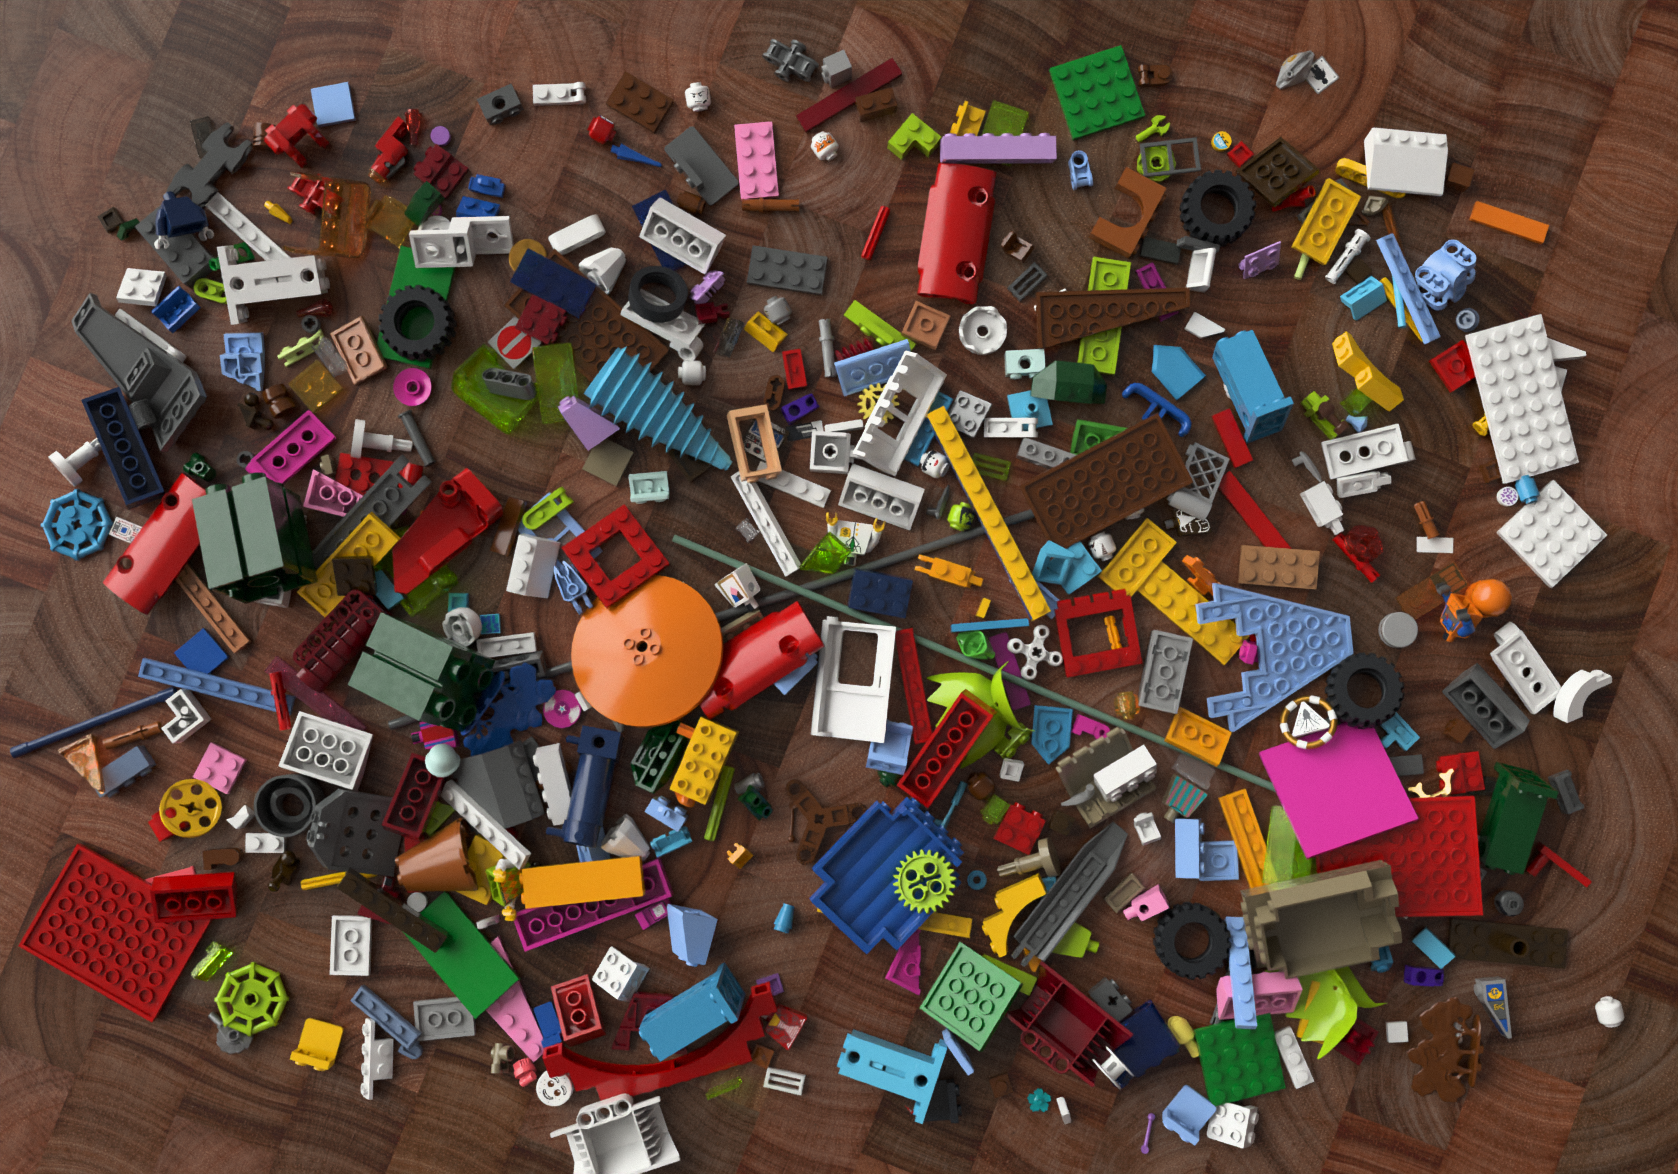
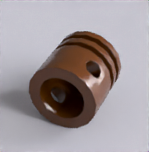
M254 123L252 145L254 149L267 152L273 151L264 142V138L268 134L265 130L271 125L270 123Z

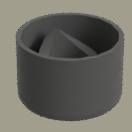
M294 773L276 776L266 781L258 790L254 800L255 817L260 826L274 836L290 837L311 830V814L315 811V806L325 799V795L320 785L306 775ZM289 793L295 794L303 801L304 810L297 816L288 815L283 809V799Z

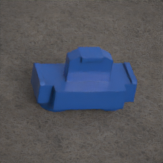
M476 174V178H470L468 189L472 192L503 198L506 185L502 183L501 179Z

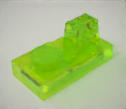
M214 941L205 949L208 955L192 970L191 975L193 978L207 982L233 953L230 948L221 946Z

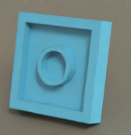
M1031 390L1007 395L1011 418H1038L1036 429L1053 425L1047 399L1030 396ZM1023 424V431H1028L1029 424Z

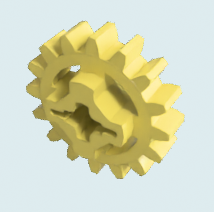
M880 383L876 384V388L871 384L869 385V391L867 389L862 390L865 395H859L862 402L857 403V405L862 406V409L858 412H864L863 419L870 417L876 404L875 401H878L880 396H876L873 392H883L886 384L883 388H881ZM894 395L891 401L894 404V407L899 405V403L895 402L894 400L898 397V395ZM866 399L870 402L868 410L866 408ZM887 410L882 418L885 424L888 423L887 417L891 420L894 418L892 413Z

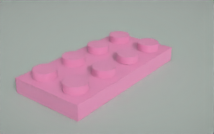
M772 121L734 125L741 201L742 199H759V197H763V199L779 198Z

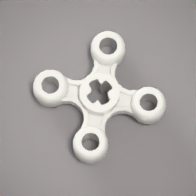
M1037 625L1034 628V640L1031 644H1024L1017 638L1011 639L1007 644V648L1011 653H1023L1026 656L1027 663L1021 669V676L1025 680H1033L1037 676L1036 665L1042 660L1055 667L1063 662L1061 653L1057 651L1048 652L1043 646L1045 639L1050 633L1049 628L1045 625ZM1040 629L1043 630L1042 636L1039 633ZM1014 643H1017V645H1018L1017 649H1014V647H1013V644H1014ZM1033 649H1038L1037 656L1032 655ZM1054 656L1057 657L1056 662L1053 661ZM1028 669L1031 670V675H1030V676L1027 675V670H1028Z

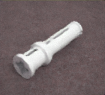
M1360 229L1355 231L1351 241L1345 244V251L1325 276L1327 281L1335 284L1354 256L1361 253V248L1371 239L1366 232Z

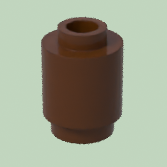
M684 191L683 194H679L677 204H679L681 210L694 215H702L706 200H703L701 196Z

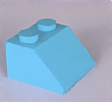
M1080 541L1067 548V550L1075 555L1066 581L1061 585L1068 595L1102 571ZM1053 558L1049 561V570L1060 575L1065 559Z

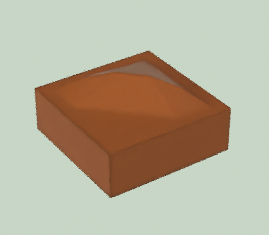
M756 1043L751 1063L767 1069L774 1049Z

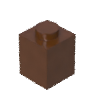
M1452 163L1446 168L1444 186L1464 192L1470 187L1475 169Z

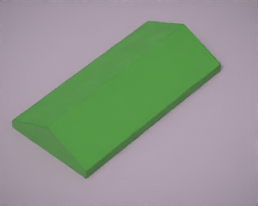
M1077 419L1070 453L1077 455L1127 428Z

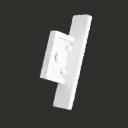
M366 1018L362 1028L365 1043L362 1045L364 1063H362L361 1072L364 1075V1083L361 1084V1094L367 1100H372L373 1080L392 1078L394 1039H374L375 1021Z

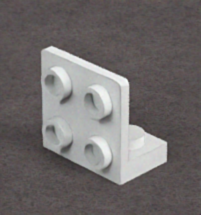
M611 946L592 980L617 1000L630 1002L634 992H637L650 968L644 964L633 962L615 947Z

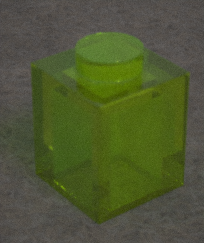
M1355 388L1339 404L1352 416H1355L1372 399L1359 391L1358 388Z
M993 794L980 811L983 814L982 819L991 825L993 822L998 824L1010 805Z

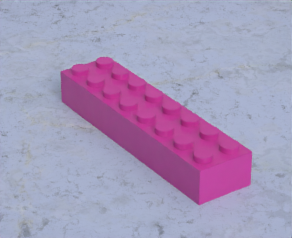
M661 858L643 864L644 896L527 908L517 911L514 923L524 951L671 897L674 893Z

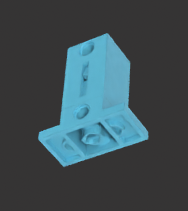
M853 1029L852 1034H847L843 1046L846 1052H841L837 1067L840 1068L838 1074L915 1100L913 1108L915 1122L923 1124L947 1051L945 1041L940 1039L938 1044L935 1043L931 1053L932 1056ZM851 1052H857L860 1056L854 1057L851 1055ZM924 1075L927 1079L919 1080L917 1077Z

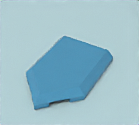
M1154 345L1152 373L1176 400L1206 376L1181 347Z
M1035 705L1032 728L1034 731H1032L1031 744L1049 765L1070 748L1073 709Z

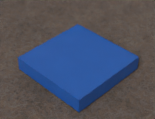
M206 628L200 630L174 652L187 669L211 674L230 658Z

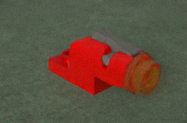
M400 117L395 119L375 145L382 154H378L374 164L369 169L368 176L379 185L382 181L385 182L406 163L404 157L408 149L398 139L406 134L408 126Z

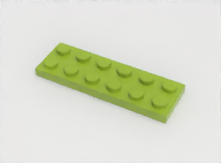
M1093 257L1088 291L1127 289L1131 262ZM1122 327L1081 338L1077 363L1093 364L1100 374L1115 375Z

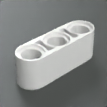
M594 214L552 234L548 239L553 250L555 248L561 255H564L603 236L606 231L599 216Z

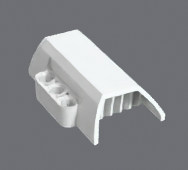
M624 1093L584 1106L578 1113L576 1124L550 1133L551 1138L562 1134L567 1135L575 1162L574 1174H641L680 1160L679 1153L668 1132L659 1105L661 1101L660 1096L633 1104V1098L629 1094ZM624 1101L628 1103L629 1107L621 1108L619 1103ZM607 1108L610 1113L607 1115L602 1114L600 1109ZM588 1114L591 1120L585 1121L581 1115Z

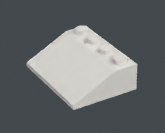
M1383 128L1371 129L1364 140L1369 190L1433 196L1443 195L1448 154L1446 134Z
M299 711L279 767L357 792L364 775L373 734Z

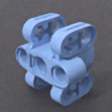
M1448 240L1440 250L1434 252L1416 270L1418 288L1422 286L1428 291L1427 293H1421L1429 307L1434 310H1442L1447 306L1449 299L1454 303L1461 299L1466 291V286L1475 280L1474 267L1476 265V255L1474 252L1457 240ZM1455 246L1458 250L1455 253H1449L1447 248ZM1469 258L1471 259V262H1468V261L1465 262V261H1464V259H1465V260H1468ZM1422 272L1428 273L1422 278L1419 277V274ZM1435 298H1436L1437 300H1439V299L1442 298V303L1439 302V301H1438L1437 303H1435Z

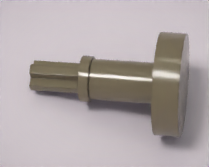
M1049 837L1039 840V853L1021 858L1018 857L1012 863L998 866L999 876L1004 877L1015 873L1023 875L1026 872L1043 867L1049 878L1059 876L1061 874L1060 862L1052 840Z

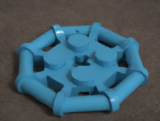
M74 489L73 492L52 499L45 519L41 523V527H43L50 544V550L72 557L75 561H79L81 558L96 551H102L114 523L111 521L104 505L105 500L84 493L80 489ZM71 500H74L75 504L66 508L62 505ZM82 500L92 503V506L90 508L82 506ZM59 510L61 513L58 521L53 523L56 511ZM97 510L102 518L100 522L95 517ZM80 520L82 527L75 529L74 523ZM99 527H102L98 539H96L95 536L97 534V531ZM52 528H57V533L61 536L60 539H56ZM66 541L74 544V550L63 545ZM87 541H91L93 544L82 549V544Z

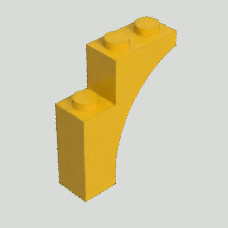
M1346 331L1335 339L1332 345L1338 366L1355 378L1359 391L1389 412L1404 400L1401 389L1370 362L1350 333Z
M1039 873L997 891L996 898L994 899L999 909L1002 908V911L984 918L982 929L986 936L989 935L992 941L990 946L994 954L997 953L999 958L1007 955L1008 932L1016 915L1027 904L1047 894V888Z

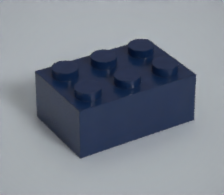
M854 568L847 606L848 608L906 618L913 580L907 577Z

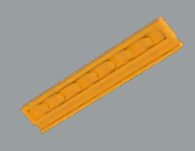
M1246 789L1218 797L1249 887L1254 888L1279 882Z

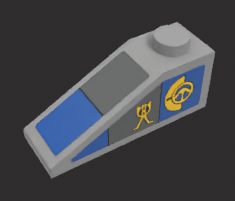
M1499 976L1475 978L1474 993L1499 1033L1508 1039L1512 1038L1505 979Z

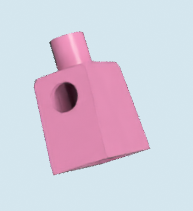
M1158 884L1131 900L1132 906L1123 910L1128 921L1137 916L1141 921H1144L1168 909L1169 904ZM1141 905H1147L1148 907H1146V908H1141L1140 906H1141Z

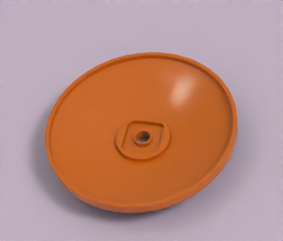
M655 575L608 609L605 608L598 597L592 602L593 607L586 609L577 625L572 642L571 659L573 674L585 699L605 717L619 724L637 728L662 726L674 722L694 710L714 686L723 659L722 631L718 618L709 603L689 585L674 578ZM644 642L647 643V649L644 652H639V645Z

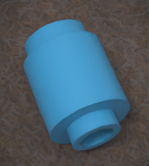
M1524 475L1521 476L1520 480L1515 481V488L1521 502L1532 504L1538 501L1537 498L1540 496L1534 478Z

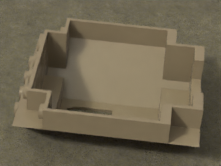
M1383 860L1240 891L1243 902L1240 904L1246 926L1249 950L1254 952L1257 968L1267 967L1268 971L1279 969V972H1284L1285 979L1380 960V947L1402 943L1401 929L1395 916V907L1399 906L1398 892L1392 880L1391 865L1383 862Z

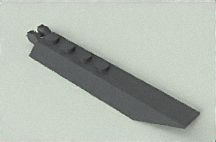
M1112 822L1083 845L1013 936L1020 945L1015 949L1011 957L1017 958L1021 951L1026 948L1029 953L1023 958L1022 966L1025 967L1033 956L1045 962L1115 870L1128 833Z

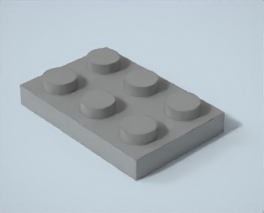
M457 997L413 1002L415 1028L422 1033L417 1041L476 1035L475 1018Z

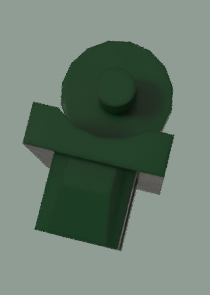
M749 785L746 792L738 798L744 807L759 821L762 818L767 819L773 812L772 806L752 785Z

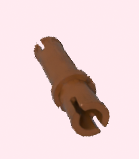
M759 197V199H742V204H750L742 205V211H759V213H763V211L799 212V206H791L799 205V199H763V197Z
M160 721L145 726L139 725L136 729L103 739V745L106 750H110L139 739L145 740L148 736L162 733L163 730L161 728L163 725Z

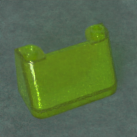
M483 343L454 371L451 389L457 397L505 434H510L542 396L543 389H541L539 384L533 382L537 394L530 400L490 393L484 383L482 373L488 368L506 369L497 363L496 351Z

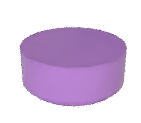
M438 126L432 130L431 139L434 144L443 147L450 142L451 135L445 127Z

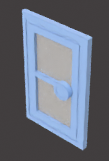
M550 492L547 493V494H546L540 501H538L535 505H537V504H538L539 502H541L543 499H545L546 497H548L551 493H550ZM557 499L554 500L557 505L560 504ZM566 509L536 530L526 528L521 519L518 528L520 534L525 533L561 542L556 566L563 576L567 575V570L562 563L563 561L567 562L579 573L561 547L585 530ZM598 547L590 552V554L595 559L603 550Z

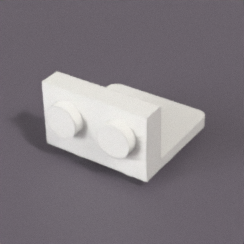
M1233 1103L1216 1106L1215 1113L1209 1119L1207 1136L1240 1148L1251 1146L1255 1140L1254 1126L1259 1119L1258 1107L1252 1105L1243 1107Z

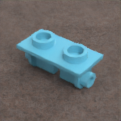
M683 826L679 832L672 830L669 832V836L664 834L653 838L650 844L652 849L655 850L656 857L659 858L691 843L692 839L688 828Z

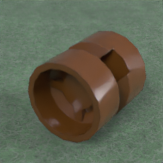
M283 383L271 386L261 394L265 403L270 404L269 410L274 419L288 416L297 409L293 399L288 397L289 392Z

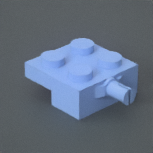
M662 795L652 798L645 812L679 832L689 817L686 814L687 810L678 805L677 807L669 804L671 801Z

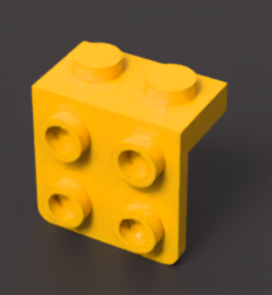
M308 1018L305 1021L298 1048L292 1051L290 1060L295 1061L297 1065L306 1066L308 1064L314 1066V1069L318 1071L328 1070L335 1063L344 1031L343 1027Z

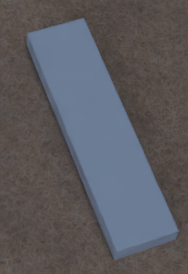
M361 985L351 999L353 1004L406 1049H411L422 1033L366 985Z

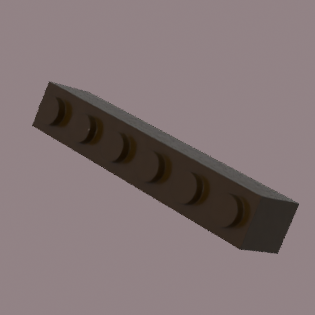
M351 867L337 885V889L434 953L438 951L447 938L448 932Z

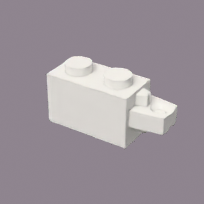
M1323 481L1300 493V496L1317 526L1325 525L1326 528L1330 527L1334 535L1344 531L1340 523L1342 521L1343 509L1339 501H1335L1331 486Z

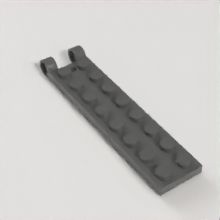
M402 454L312 551L315 571L318 570L370 512H373L390 527L432 481L424 475L412 486L399 474L410 462ZM401 483L403 488H400L398 484Z

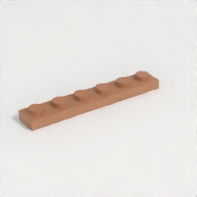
M187 563L176 578V582L232 652L238 653L251 640L192 566Z

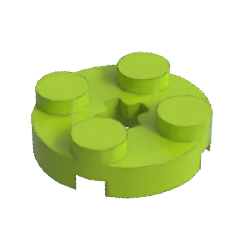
M1166 146L1145 148L1148 173L1170 171ZM1172 151L1173 165L1175 169L1176 161ZM1140 153L1137 159V171L1143 175ZM1159 159L1161 166L1154 167L1151 161ZM1171 175L1147 178L1156 183H1161Z

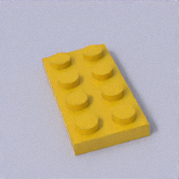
M1330 178L1326 179L1291 247L1318 263L1326 265L1361 196Z
M1146 518L1098 575V578L1113 590L1125 588L1126 595H1131L1132 597L1177 542Z

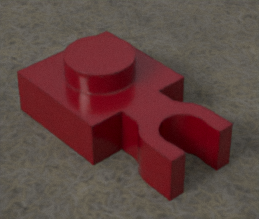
M714 302L695 304L698 325L717 322V317L729 318L730 312L722 311L727 310L728 304L723 303L716 307Z

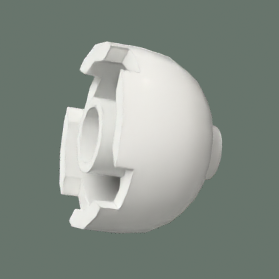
M459 607L445 615L446 618L442 625L449 639L453 638L454 641L464 646H469L480 636L482 631L481 620L470 608Z

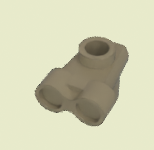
M495 1043V1047L491 1050V1057L493 1059L491 1073H509L508 1061H512L515 1056V1049L512 1045H508V1043Z

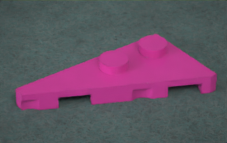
M917 929L899 948L885 979L916 995H920V929Z

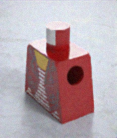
M778 1004L777 1012L761 1016L762 1019L767 1021L764 1031L789 1051L807 1020V1014Z

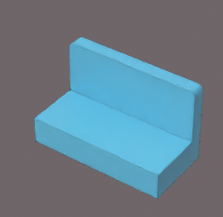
M1372 276L1340 296L1341 302L1351 309L1353 319L1356 321L1387 301L1383 284Z

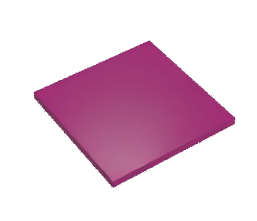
M1348 722L1337 725L1333 738L1321 747L1302 749L1287 742L1259 752V756L1306 859L1418 820L1416 812L1374 728L1358 729V726L1350 727L1347 726ZM1329 729L1312 733L1297 740L1306 742L1317 741Z

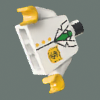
M836 512L833 519L829 518L828 513L826 514L828 537L832 546L838 549L839 553H845V565L855 566L857 555L864 556L865 553H869L879 543L882 530L886 524L885 520L883 525H878L876 523L878 518H876L873 525L838 520Z

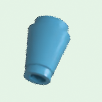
M783 903V907L774 922V930L789 934L790 929L792 930L794 906Z

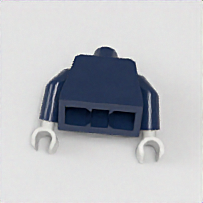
M172 191L166 192L163 195L164 201L160 209L157 210L155 220L156 235L159 236V239L154 243L156 249H160V241L164 243V249L169 247V241L165 239V235L171 238L199 232V238L202 241L207 240L205 233L209 239L213 238L214 232L208 229L209 223L203 208L193 203L189 197L176 198Z

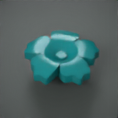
M1037 1088L1033 1091L1034 1094H1029L1027 1097L1028 1102L1031 1104L1030 1109L1033 1112L1039 1111V1109L1045 1112L1048 1110L1049 1104L1047 1102L1051 1101V1096L1046 1092L1043 1093L1042 1089Z

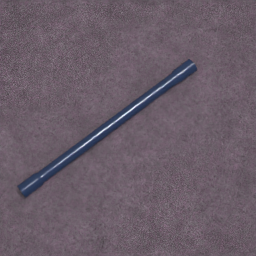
M175 686L169 687L133 703L30 742H24L11 747L10 753L13 758L23 756L38 748L154 704L165 702L178 690Z

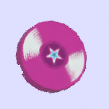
M558 690L548 702L544 703L543 712L548 723L554 727L566 728L578 721L581 717L582 707L573 692Z

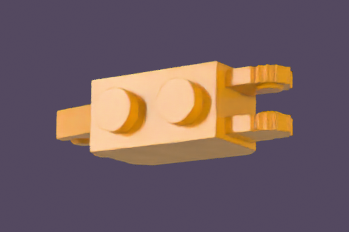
M919 555L918 557L923 562L932 563L930 570L916 566L915 571L927 574L930 578L962 588H970L971 584L979 587L982 586L983 579L974 576L975 571H972L971 568L936 557L934 559L924 555Z

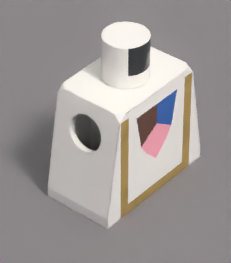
M747 563L714 584L733 607L744 603L749 612L759 606L753 596L760 591V587Z

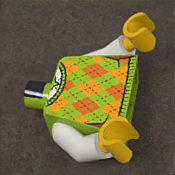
M500 859L497 865L485 871L493 900L505 908L502 910L503 916H506L505 920L514 921L516 919L515 901L524 891L523 884H520L519 879L522 869L519 870L508 859ZM527 862L524 868L532 867L530 863Z

